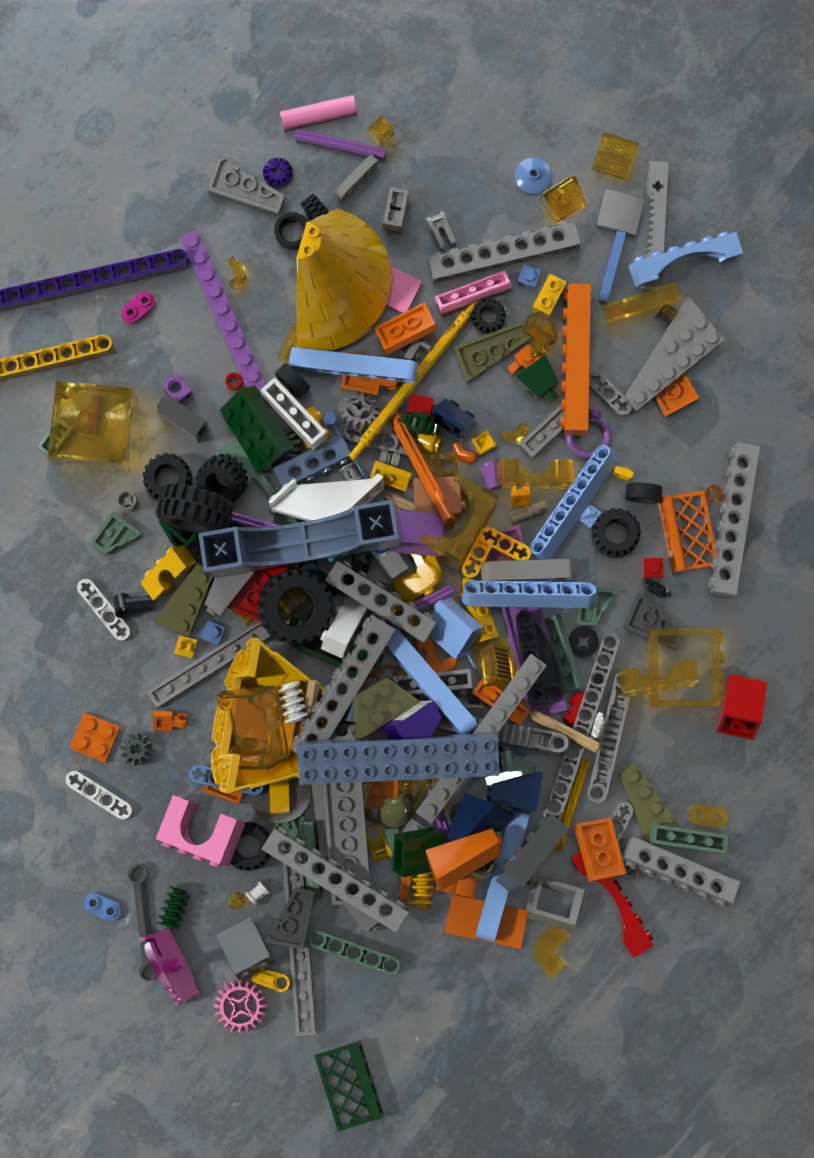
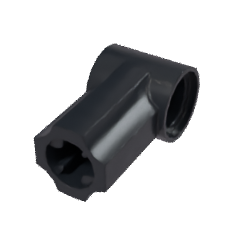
M119 593L113 597L115 616L124 619L130 617L132 613L152 611V600L149 595L130 597L126 593Z

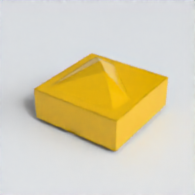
M488 430L471 439L480 456L497 447Z
M616 466L612 475L629 482L634 472L628 467Z

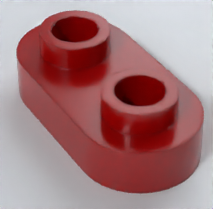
M579 690L576 693H572L569 701L572 704L570 712L566 711L563 722H566V726L570 728L574 726L584 696V692Z

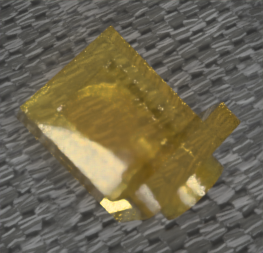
M233 256L227 260L228 265L236 275L235 278L229 281L232 289L235 287L240 288L246 283L245 280H247L244 264L240 259L236 260Z

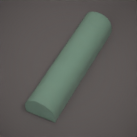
M316 820L300 821V836L307 843L305 846L311 850L313 848L319 850ZM302 852L303 862H306L308 855ZM316 863L314 870L319 873L321 872V865ZM305 877L306 889L315 891L313 900H320L323 897V887Z
M652 824L649 832V842L652 844L727 854L729 835Z

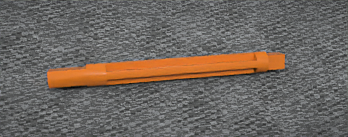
M397 410L389 421L442 520L446 524H451L456 518L410 430L407 429L408 426L400 422L401 413Z

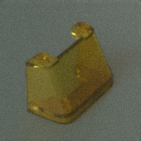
M275 686L228 690L217 694V702L220 709L230 710L236 746L232 747L228 754L241 755L238 769L269 770L287 759L289 753L279 692Z

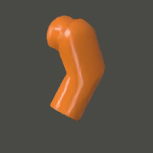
M460 441L452 444L460 461L466 463L477 461L478 453L476 451L464 450Z

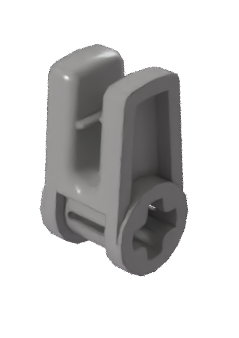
M444 211L439 212L438 215L432 218H425L440 251L445 249V243L439 230L444 231L450 245L456 244V239Z

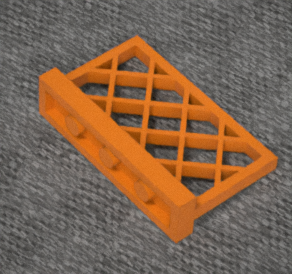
M698 491L673 496H662L661 502L658 505L672 574L711 567L712 562L707 563L701 559L705 551L712 555V559L716 558L717 552L714 550L715 541L705 492ZM695 496H700L701 505L699 508L690 503L691 499ZM679 499L685 504L681 511L674 508L673 500ZM687 506L696 511L691 519L683 514ZM697 514H700L705 519L702 527L693 521ZM680 516L689 522L684 530L677 525V520ZM691 524L700 530L695 538L686 532ZM702 532L709 539L706 546L697 540ZM684 535L692 540L688 549L681 544V539ZM694 543L703 548L699 556L690 551ZM687 554L696 559L692 566H686L684 558Z

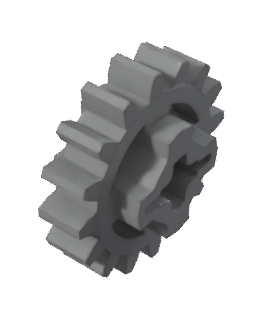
M354 392L353 396L346 394V398L342 397L338 405V416L341 417V422L346 421V427L352 425L353 430H356L357 427L363 430L364 426L368 428L379 415V406L375 405L376 400L371 401V396L364 397L362 392L360 395Z

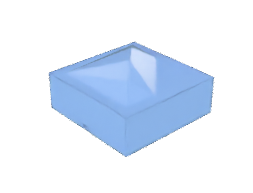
M589 504L578 521L590 529L601 512Z

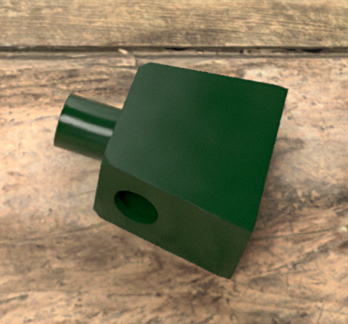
M545 355L515 376L516 382L535 400L544 396L551 404L559 398L554 391L559 381Z

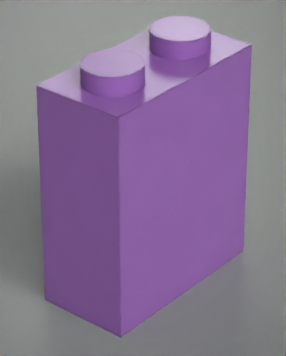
M399 510L404 545L394 547V553L440 556L442 549L446 548V538L443 537V533L446 531V523L443 522L440 514Z

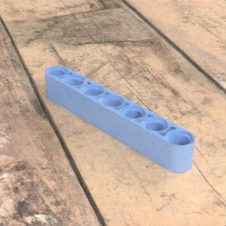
M297 347L291 348L288 362L295 370L415 383L418 363L411 360Z
M601 445L595 450L532 541L530 550L539 560L551 559L616 466L618 458L607 445Z
M471 580L464 584L462 602L467 606L589 608L594 603L596 587L587 582Z
M392 625L395 631L385 648L428 699L439 706L440 713L458 734L470 733L478 726L476 720L397 627Z
M511 808L510 812L515 815L506 825L503 835V846L500 847L501 855L497 857V869L491 877L475 934L476 938L493 943L509 892L496 880L504 871L502 867L508 860L512 861L515 855L513 853L522 845L530 813Z

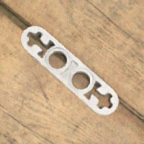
M81 580L77 585L80 595L117 640H128L131 635L128 625L123 619L116 616L112 623L106 622L105 615L108 612L115 614L114 608L91 580ZM83 584H91L89 589L94 595L89 600L87 599V597H90L87 591L82 592ZM98 597L102 598L103 606L95 608L93 600ZM119 620L121 621V623L118 624L120 628L127 629L125 631V637L121 635L119 637L117 636L119 631L116 627H114L113 630L111 629V627L116 625Z
M71 771L67 774L66 784L70 788L117 818L128 819L132 815L133 809L129 803L77 771ZM78 775V780L84 783V779L87 780L81 791L79 790L81 787L79 784H71V776L75 777ZM88 785L96 787V793L92 796L86 793ZM105 795H110L113 799L112 804L109 806H105L102 803V798ZM117 800L120 801L117 804L120 807H125V805L127 806V815L123 814L121 816V811L117 808H115L114 811L111 810L115 806Z

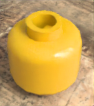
M430 432L429 436L417 433L414 438L420 451L431 456L439 453L444 444V439H442L440 433Z

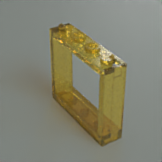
M648 628L650 707L720 706V701L724 700V692L720 690V682L724 681V673L720 671V663L724 661L723 651H720V644H723L724 635L723 632H720L719 628ZM658 635H713V700H658Z

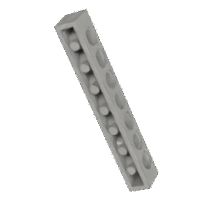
M566 221L553 228L552 226H545L536 232L528 230L520 236L513 234L499 241L491 239L482 245L474 243L465 249L454 248L445 254H442V252L433 253L431 257H428L433 284L579 249L581 243L575 222L570 223V221ZM559 234L563 237V240L558 242L553 237ZM542 239L545 241V244L538 246L535 241ZM523 243L527 246V249L519 250L517 245ZM506 248L509 252L506 255H502L498 250ZM487 252L490 254V258L483 259L480 254ZM468 256L472 259V262L466 264L462 261V258ZM446 261H451L454 266L446 268L443 264Z
M737 442L730 448L729 458H731V462L726 469L728 482L727 484L725 483L723 488L725 501L722 502L720 507L722 520L718 522L717 532L720 533L719 539H716L714 550L717 552L716 558H713L711 569H714L713 577H710L708 588H711L710 594L731 598L737 595L760 446ZM738 460L745 462V468H741L738 465ZM736 478L742 480V487L736 485ZM733 496L739 499V505L733 503ZM730 515H734L736 517V524L730 522ZM728 533L733 535V543L727 540L726 536ZM724 552L731 555L730 561L724 559ZM721 571L727 572V580L722 579Z
M373 615L364 621L363 630L360 635L357 634L355 636L350 651L344 654L342 658L343 663L340 668H336L333 672V679L329 685L324 687L322 691L323 696L320 701L313 705L310 718L304 720L300 734L293 738L291 749L298 754V743L300 741H307V737L311 734H315L313 741L329 740L351 704L352 697L359 691L394 633L395 629ZM375 633V640L368 642L369 635ZM361 650H365V656L358 659V653ZM355 667V673L348 675L349 668ZM345 684L344 691L338 692V686ZM334 700L335 706L331 709H328V703ZM325 717L324 724L317 725L318 719Z
M274 827L262 847L263 851L394 932L398 931L409 913L405 903L398 899L396 902L389 898L390 894L382 889L377 891L372 888L373 884L368 880L363 879L361 881L356 878L357 874L348 868L346 871L339 867L340 863L330 858L327 860L322 857L323 853L318 849L313 848L311 850L306 847L307 843L298 837L293 839L288 836L290 832L284 828L279 827L277 829ZM283 842H288L291 844L292 849L284 852L281 850L280 845ZM304 852L308 855V860L300 862L297 859V855ZM322 863L325 866V870L320 873L316 872L314 865ZM332 874H340L342 880L339 883H334L331 880ZM350 884H356L359 890L356 893H350L347 887ZM367 894H372L376 899L373 903L369 904L365 902L364 897ZM383 905H390L392 911L389 914H384L381 911Z

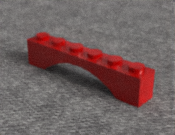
M579 851L571 856L570 859L579 874L587 876L582 854ZM612 878L596 881L610 893L619 908L623 929L622 942L630 955L634 958L652 947L653 943L651 941L654 938L648 930L644 931L641 926L643 923L638 913L634 914L631 907L633 905L627 896L623 897L620 893L622 888L618 881H613Z

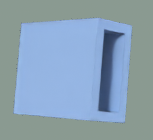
M451 597L439 600L431 614L435 617L433 621L436 624L429 636L454 659H458L467 654L483 626Z

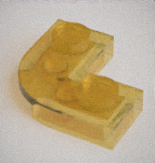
M553 925L537 938L533 948L536 961L550 978L565 967L554 950L568 939L561 928Z

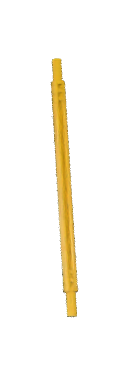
M479 301L470 304L465 311L459 314L418 365L415 383L405 382L360 437L359 443L348 455L350 459L355 460L362 450L370 445L471 319L472 310L475 309L474 305L478 304Z

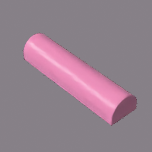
M351 95L281 111L280 115L284 131L357 115L354 97Z
M504 270L435 296V301L440 314L443 315L481 299L483 300L512 289V284Z

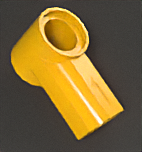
M269 969L258 970L252 977V983L274 989L278 992L288 991L292 986V980L288 975ZM281 977L287 980V986L284 989H281L277 984L278 979Z

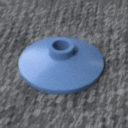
M539 158L523 160L515 171L517 186L527 194L534 195L544 192L552 181L550 166ZM535 171L537 176L533 177L530 173Z

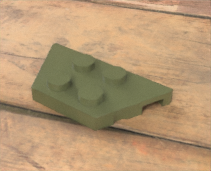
M382 678L352 697L354 707L353 718L356 723L355 739L360 740L418 704L419 700L390 679Z

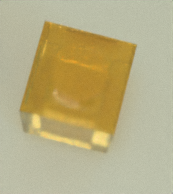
M381 115L368 127V135L380 147H383L395 135V128Z

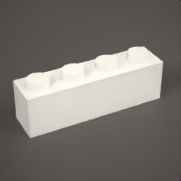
M273 378L260 390L262 397L312 450H315L327 439L326 431L276 378Z
M345 594L341 601L342 606L338 605L334 613L336 617L329 621V630L325 629L320 639L323 641L322 650L340 658H343L369 610Z

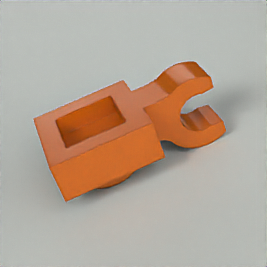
M527 344L514 355L516 361L509 365L507 370L513 375L520 368H527L541 357Z
M153 711V730L173 731V727L186 728V713H179L173 716L172 711Z

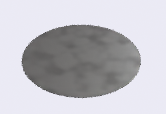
M296 777L289 779L290 813L271 815L269 784L264 785L261 794L250 795V801L255 812L264 820L272 823H286L296 819L306 810L311 798L310 784L299 785V778ZM260 786L252 788V792H256V789H260Z

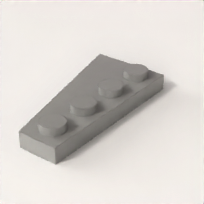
M219 155L207 191L279 215L285 196Z

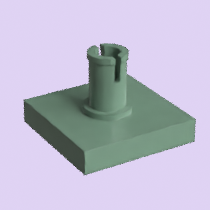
M511 751L499 754L504 771L499 773L500 776H488L485 779L487 785L536 773L535 765L515 768Z

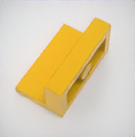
M375 461L370 479H372L378 473L384 477L385 485L406 492L412 478V473Z

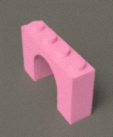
M173 795L156 839L162 841L161 845L167 848L178 847L177 852L188 855L189 852L193 853V858L202 862L208 859L210 860L209 864L220 868L221 865L229 867L245 823L220 814L210 839L203 844L195 845L190 838L189 827L198 804Z

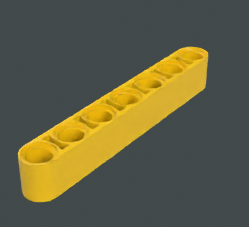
M98 335L0 359V381L106 356L113 352L114 344L109 336ZM102 342H109V346L107 348H100V344ZM84 346L91 347L88 353L81 352ZM71 350L72 355L70 357H63L65 351ZM47 355L54 356L51 362H45ZM30 359H34L35 364L31 367H27V361ZM10 364H16L14 371H8Z

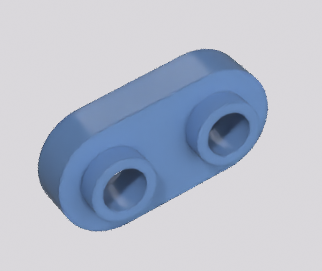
M91 893L84 899V907L88 912L107 921H115L121 916V906L100 894ZM92 899H95L97 901V905L95 907H92L90 905V901ZM110 907L114 909L113 915L108 914Z

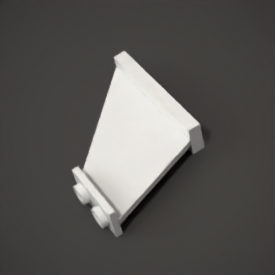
M377 473L372 479L297 485L296 480L293 478L276 495L269 499V514L273 515L275 512L305 521L332 516L344 512L353 506L369 504L384 490V477Z

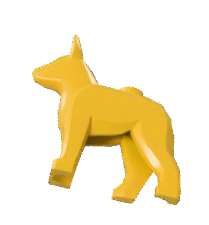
M409 554L414 560L416 573L403 575L392 582L394 592L402 597L401 601L406 604L408 601L414 603L421 596L425 595L426 597L435 592L434 588L441 582L442 576L441 567L436 556ZM398 606L394 608L393 613L402 609V607ZM416 616L409 618L410 625H418Z

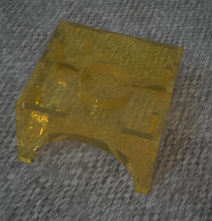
M56 381L47 456L54 465H62V463L67 462L101 464L130 472V427L134 406L137 404L138 399L133 388Z
M460 473L456 475L454 481L464 489V493H461L460 496L462 500H465L468 513L466 522L457 532L449 536L432 537L422 533L419 538L421 543L440 555L436 556L439 563L457 573L464 564L480 531L485 528L495 511L499 498L498 495Z

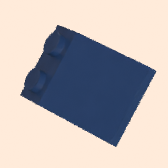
M445 398L432 409V416L435 417L434 421L442 424V428L463 442L476 424L475 416L468 410L465 412L459 408L460 405L454 400L450 399L448 401Z

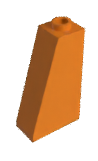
M493 828L426 850L428 863L439 891L446 889L501 855L500 847L503 846L499 835H495Z

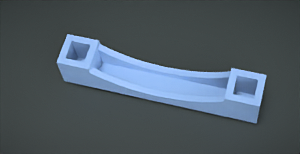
M729 231L718 234V237L714 239L712 236L701 239L702 242L700 243L691 241L684 244L685 247L683 248L674 246L667 249L668 252L666 253L657 251L650 254L651 257L649 258L640 256L633 259L634 262L629 265L635 287L659 279L658 274L666 265L680 258L709 256L719 259V262L737 258L743 254L737 233L729 234Z

